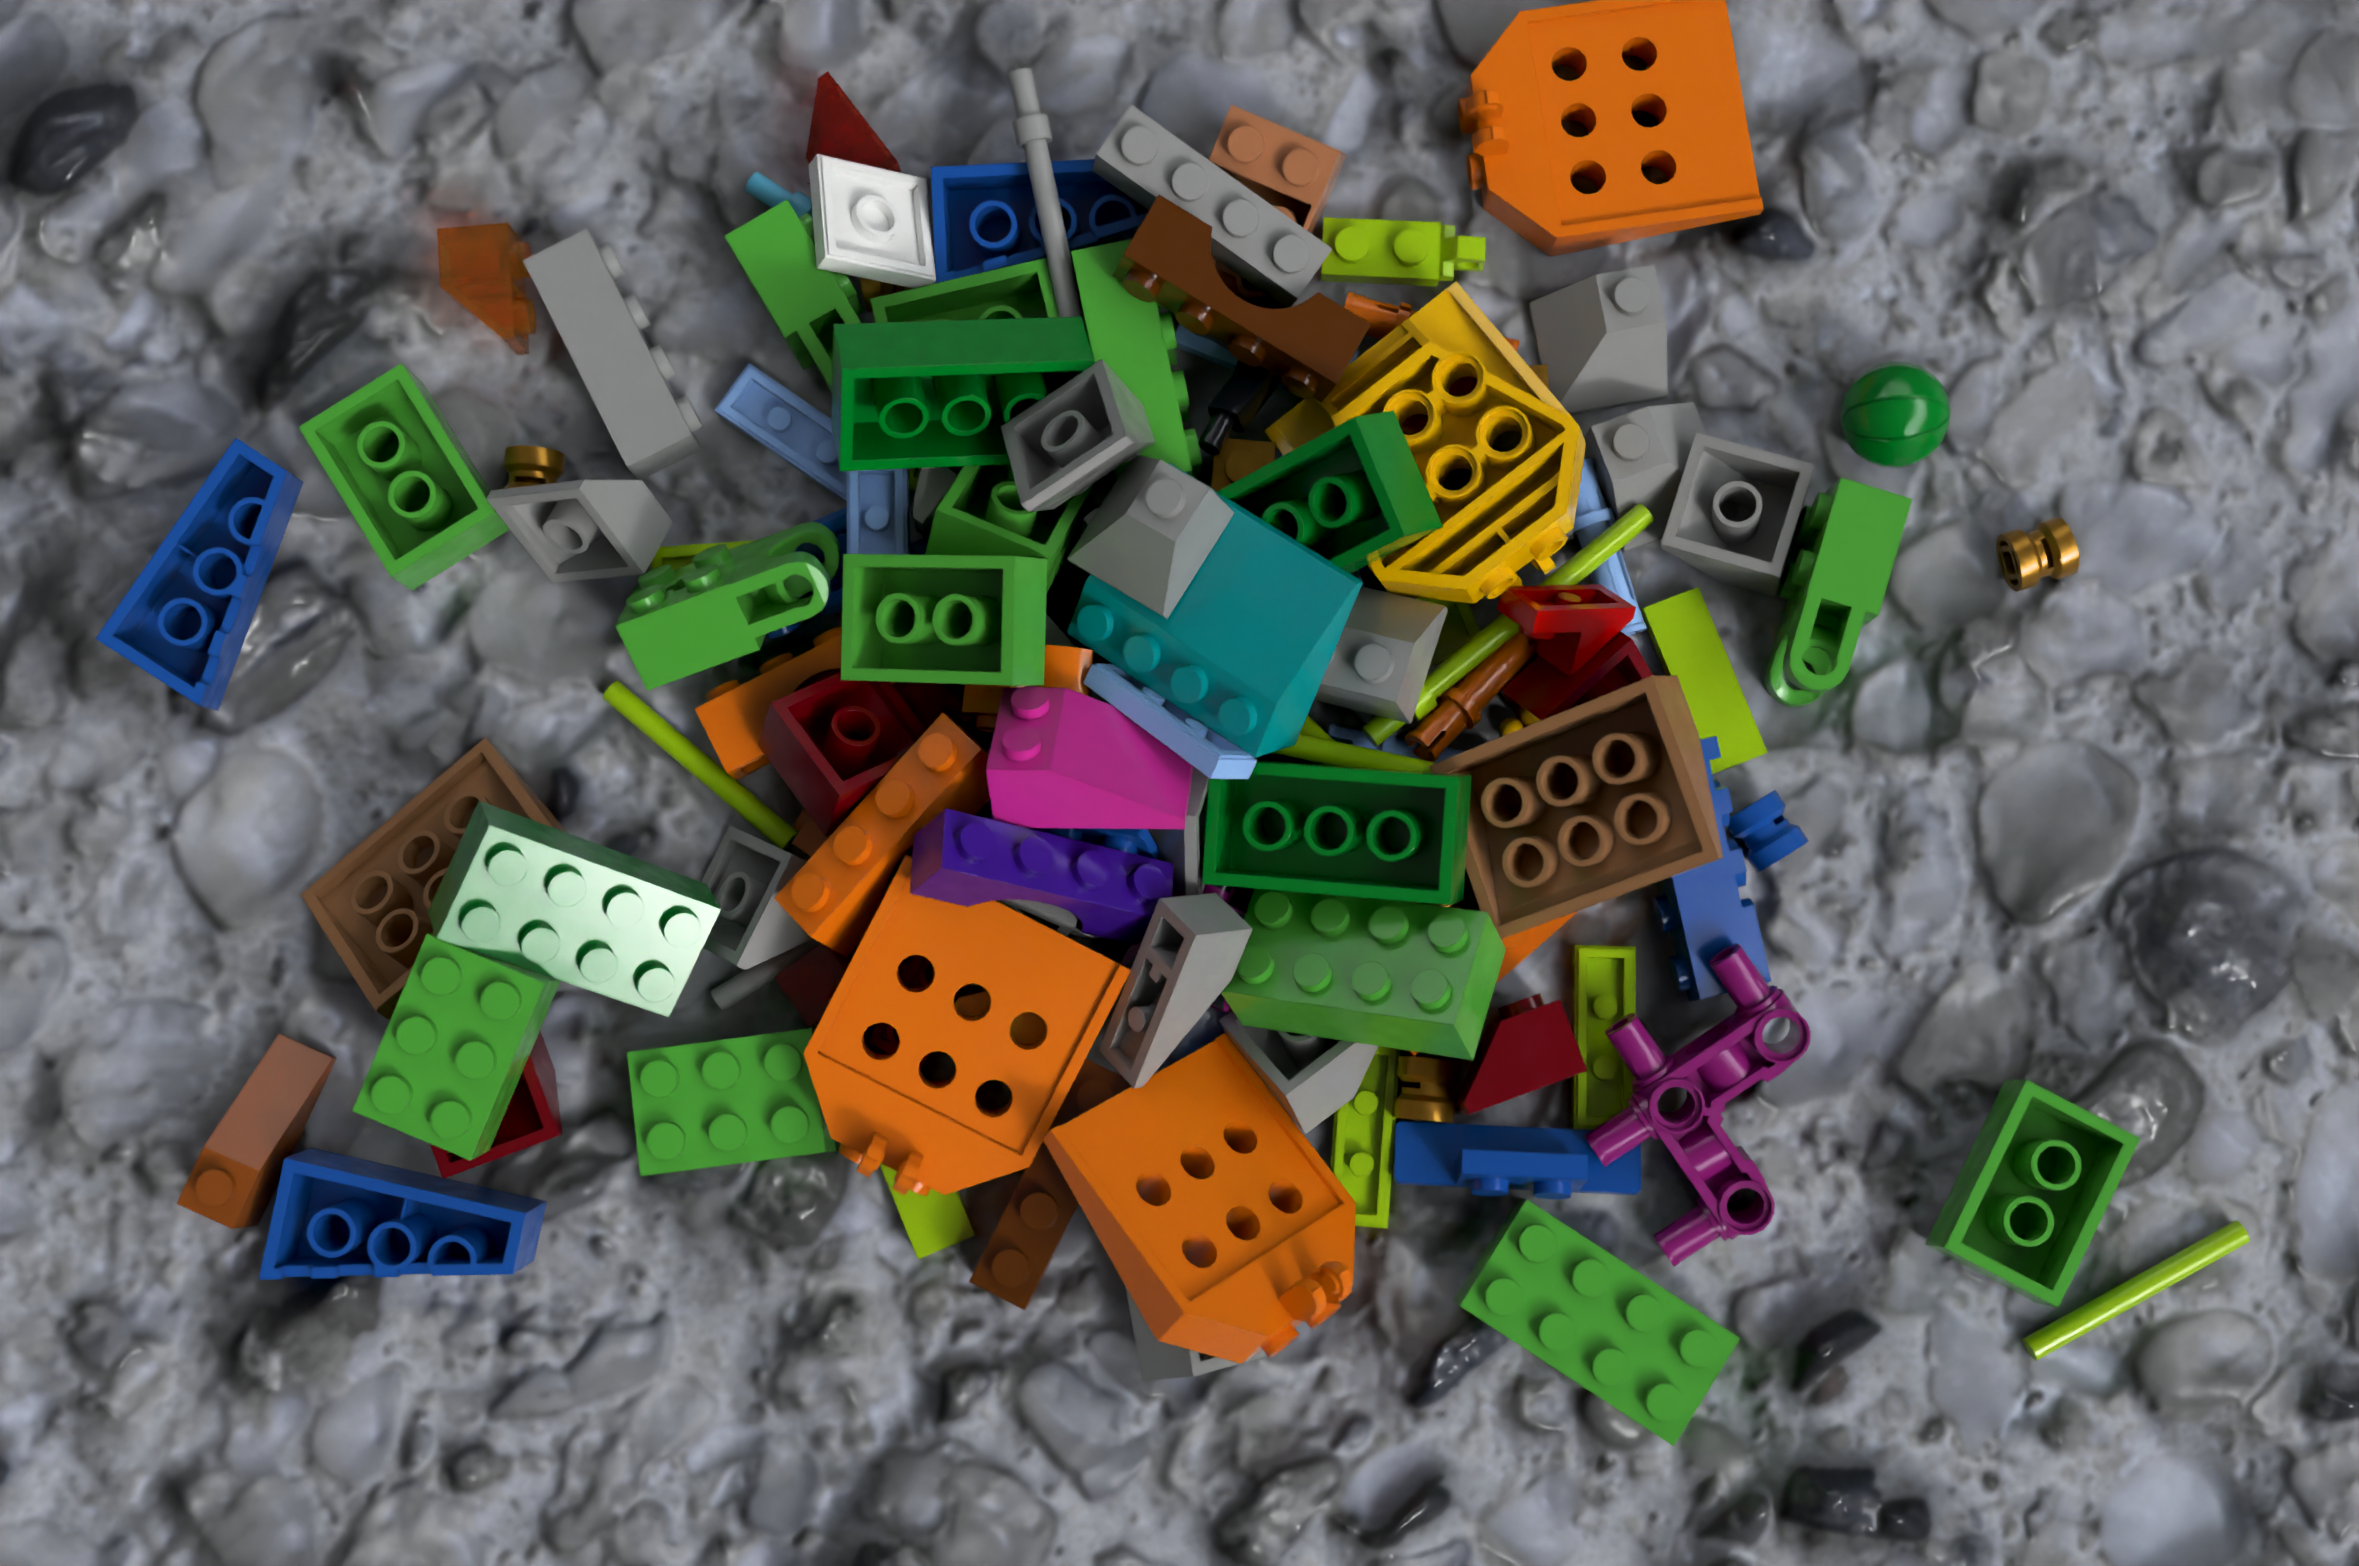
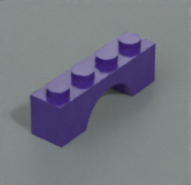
M945 808L914 835L910 894L967 907L996 900H1029L1047 903L1066 909L1076 915L1082 923V933L1134 945L1143 940L1159 898L1172 897L1173 863Z

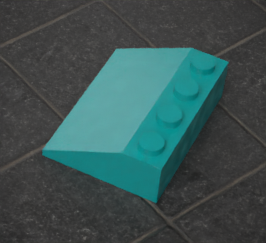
M1167 463V464L1173 466L1174 468H1176V469L1182 471L1181 469H1179L1178 467L1174 466L1173 464ZM1213 490L1234 512V515L1168 619L1090 574L1086 579L1067 634L1232 744L1244 750L1253 758L1296 744L1363 582Z

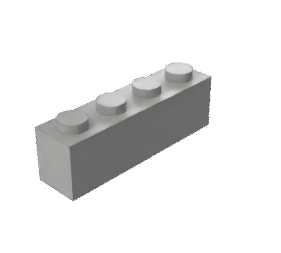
M1133 105L1129 106L1095 156L1092 171L1148 211L1158 195H1161L1212 226L1211 255L1264 294L1286 306V308L1293 306L1332 250L1330 246Z
M585 229L523 260L630 472L638 480H643L702 450L694 431L702 428L703 425L687 395L679 399L676 398L668 380L676 377L677 374L662 345L658 344L652 348L650 347L642 329L651 325L650 320L635 293L626 297L623 294L616 279L625 275V271L610 243L607 242L599 246L588 229Z

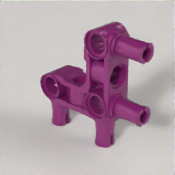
M1738 943L1723 949L1709 961V965L1737 1005L1735 1013L1672 1055L1665 1056L1635 1013H1630L1620 1018L1606 1029V1036L1634 1076L1631 1079L1632 1097L1627 1099L1630 1106L1584 1135L1605 1167L1652 1136L1655 1141L1661 1138L1700 1194V1197L1696 1199L1699 1204L1698 1206L1653 1234L1655 1240L1674 1267L1720 1236L1725 1241L1728 1238L1733 1240L1739 1235H1753L1762 1231L1771 1222L1775 1207L1773 1197L1761 1172L1742 1146H1734L1721 1127L1724 1119L1721 1113L1725 1111L1726 1102L1762 1079L1769 1082L1783 1073L1807 1051L1810 1044V1028L1807 1021L1798 1013L1783 989H1778L1777 986H1769L1756 966ZM1777 1017L1788 1018L1790 1029L1787 1036L1777 1043H1765L1763 1041L1765 1025ZM1672 1087H1681L1687 1090V1098L1678 1110L1664 1112L1658 1109V1100L1665 1090ZM1741 1188L1755 1190L1753 1202L1746 1209L1741 1211L1727 1209L1729 1197L1735 1191Z

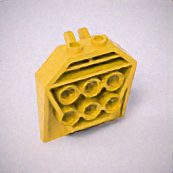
M1457 281L1350 363L1337 385L1322 403L1314 398H1305L1264 430L1272 442H1276V447L1282 455H1285L1356 416L1394 410L1400 427H1402L1403 422L1408 417L1414 414L1428 416V422L1422 431L1413 435L1404 434L1443 527L1368 564V567L1388 593L1473 604L1484 596L1488 599H1493L1504 593L1511 586H1523L1522 580L1516 572L1529 562L1544 575L1554 569L1556 566L1550 556L1564 546L1568 540L1566 534L1574 528L1586 442L1580 426ZM1470 376L1478 379L1477 385L1471 393L1460 397L1449 394L1451 385L1461 377ZM1505 431H1517L1522 434L1521 441L1516 448L1508 452H1499L1492 449L1494 440L1499 434ZM1461 468L1472 471L1471 480L1465 487L1452 491L1443 488L1445 478L1450 472Z

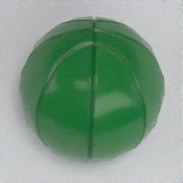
M1890 361L1870 368L1852 382L1842 402L1840 421L1845 439L1858 456L1869 463L1881 467L1901 468L1913 465L1927 458L1939 447L1949 426L1950 405L1946 391L1932 373L1921 366L1908 362Z

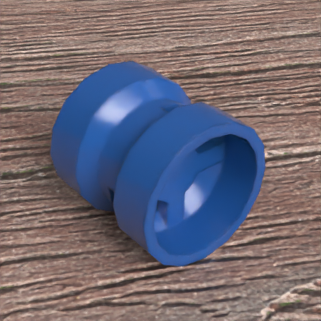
M1776 790L1731 816L1729 826L1727 827L1734 838L1744 839L1746 842L1745 845L1748 848L1746 858L1756 873L1784 858L1809 841L1799 825L1790 824L1788 819H1785L1782 815L1785 803Z

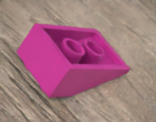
M1025 686L1022 688L1003 689L986 766L993 820L1025 828L1185 829L1193 766L1108 703L1068 688Z

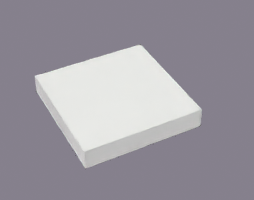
M816 154L809 164L817 269L909 288L934 284L936 273L927 179Z

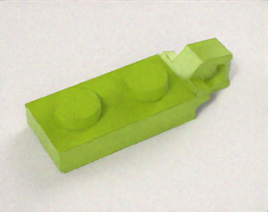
M1324 217L1322 241L1330 246L1332 250L1321 265L1320 280L1325 282L1437 286L1439 281H1453L1454 270L1482 271L1485 264L1486 238L1463 235L1455 236L1456 226L1441 225V222Z

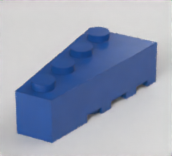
M1095 159L1051 161L1070 254L1074 250L1133 239L1149 212L1093 172L1092 168ZM1027 162L931 167L936 283L1038 259H1047Z
M235 437L95 639L197 705L218 711L303 481Z
M1717 736L1701 739L1700 742L1723 858L1656 882L1660 896L1653 897L1652 900L1659 929L1662 933L1670 931L1676 955L1669 957V967L1674 985L1678 992L1686 991L1689 1002L1728 993L1709 965V961L1720 951L1736 943L1741 945L1766 983L1771 982L1754 903L1750 898L1740 900L1738 887L1746 885L1747 870L1742 848L1738 847L1733 838L1727 839L1724 827H1728L1730 823L1729 813L1733 812L1727 786L1721 787L1717 779L1713 780L1709 760L1721 758Z
M309 1148L284 1158L258 1280L310 1276L311 1279L357 1275L399 1277L409 1274H432V1276L514 1274L532 1263L535 1259L547 1201L448 1178L442 1179L439 1176L321 1149Z

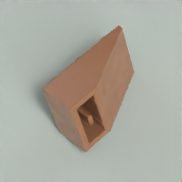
M1231 105L1209 160L1312 234L1328 201L1346 154ZM1212 256L1217 273L1224 284L1235 295L1244 301L1253 297H1269Z

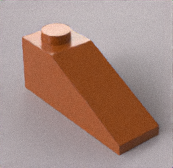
M278 1034L203 1146L177 1204L231 1229L258 1226L279 1183L284 1158L292 1155L337 1058L289 1036Z

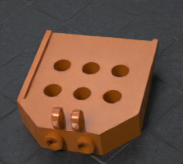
M1595 0L1519 11L1470 75L1465 97L1458 98L1457 100L1460 131L1462 134L1471 133L1474 154H1467L1466 156L1467 177L1470 189H1480L1482 208L1548 256L1563 255L1760 215L1764 209L1758 188L1726 0ZM1629 55L1638 56L1647 63L1649 69L1643 71L1633 70L1624 63L1623 57ZM1559 65H1568L1578 72L1580 78L1573 81L1563 80L1554 73L1552 68ZM1647 111L1657 119L1659 125L1654 127L1639 125L1634 120L1632 113ZM1569 120L1578 121L1588 129L1589 134L1583 137L1571 136L1563 129L1562 123ZM1647 166L1657 167L1666 174L1668 182L1654 184L1643 176L1641 169ZM1578 176H1586L1597 184L1599 191L1592 194H1583L1573 187L1571 179Z
M906 854L803 1054L830 1137L841 1143L838 1149L840 1154L859 1164L857 1172L870 1177L872 1172L876 1171L881 1163L897 1171L892 1189L903 1195H906L908 1190H911L920 1195L928 1196L931 1189L946 1195L1030 1167L1043 1142V1138L1050 1129L1131 969L997 900L967 907L910 894L912 857ZM911 955H920L927 958L934 967V978L924 987L914 988L906 985L901 980L898 971L899 964L903 959ZM966 984L981 985L988 991L991 998L988 1008L976 1016H969L960 1012L954 1003V996L959 988ZM1026 1012L1038 1014L1046 1023L1044 1035L1040 1040L1031 1044L1018 1042L1010 1033V1026L1015 1017ZM882 1022L890 1024L899 1035L900 1043L897 1048L888 1054H878L871 1051L864 1040V1032L869 1026ZM941 1051L947 1053L955 1062V1072L946 1081L933 1082L923 1076L920 1070V1061L930 1052ZM988 1080L1004 1082L1012 1092L1010 1101L1006 1106L998 1110L985 1109L978 1103L975 1097L976 1091L982 1083Z
M1226 1033L1153 1074L1143 1087L1133 1088L1131 1086L1067 1123L1056 1126L1043 1138L1044 1143L1141 1315L1158 1341L1242 1364L1261 1350L1265 1352L1268 1358H1271L1299 1336L1295 1327L1305 1321L1311 1329H1314L1341 1308L1339 1302L1352 1292L1356 1202Z

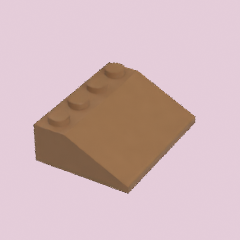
M1650 676L1430 765L1431 772L1472 775L1465 868L1480 910L1489 913L1501 939L1723 858L1700 737L1678 676Z
M486 737L301 894V897L374 1010L389 1021L426 934L434 932L427 911L478 802L482 801L568 833Z

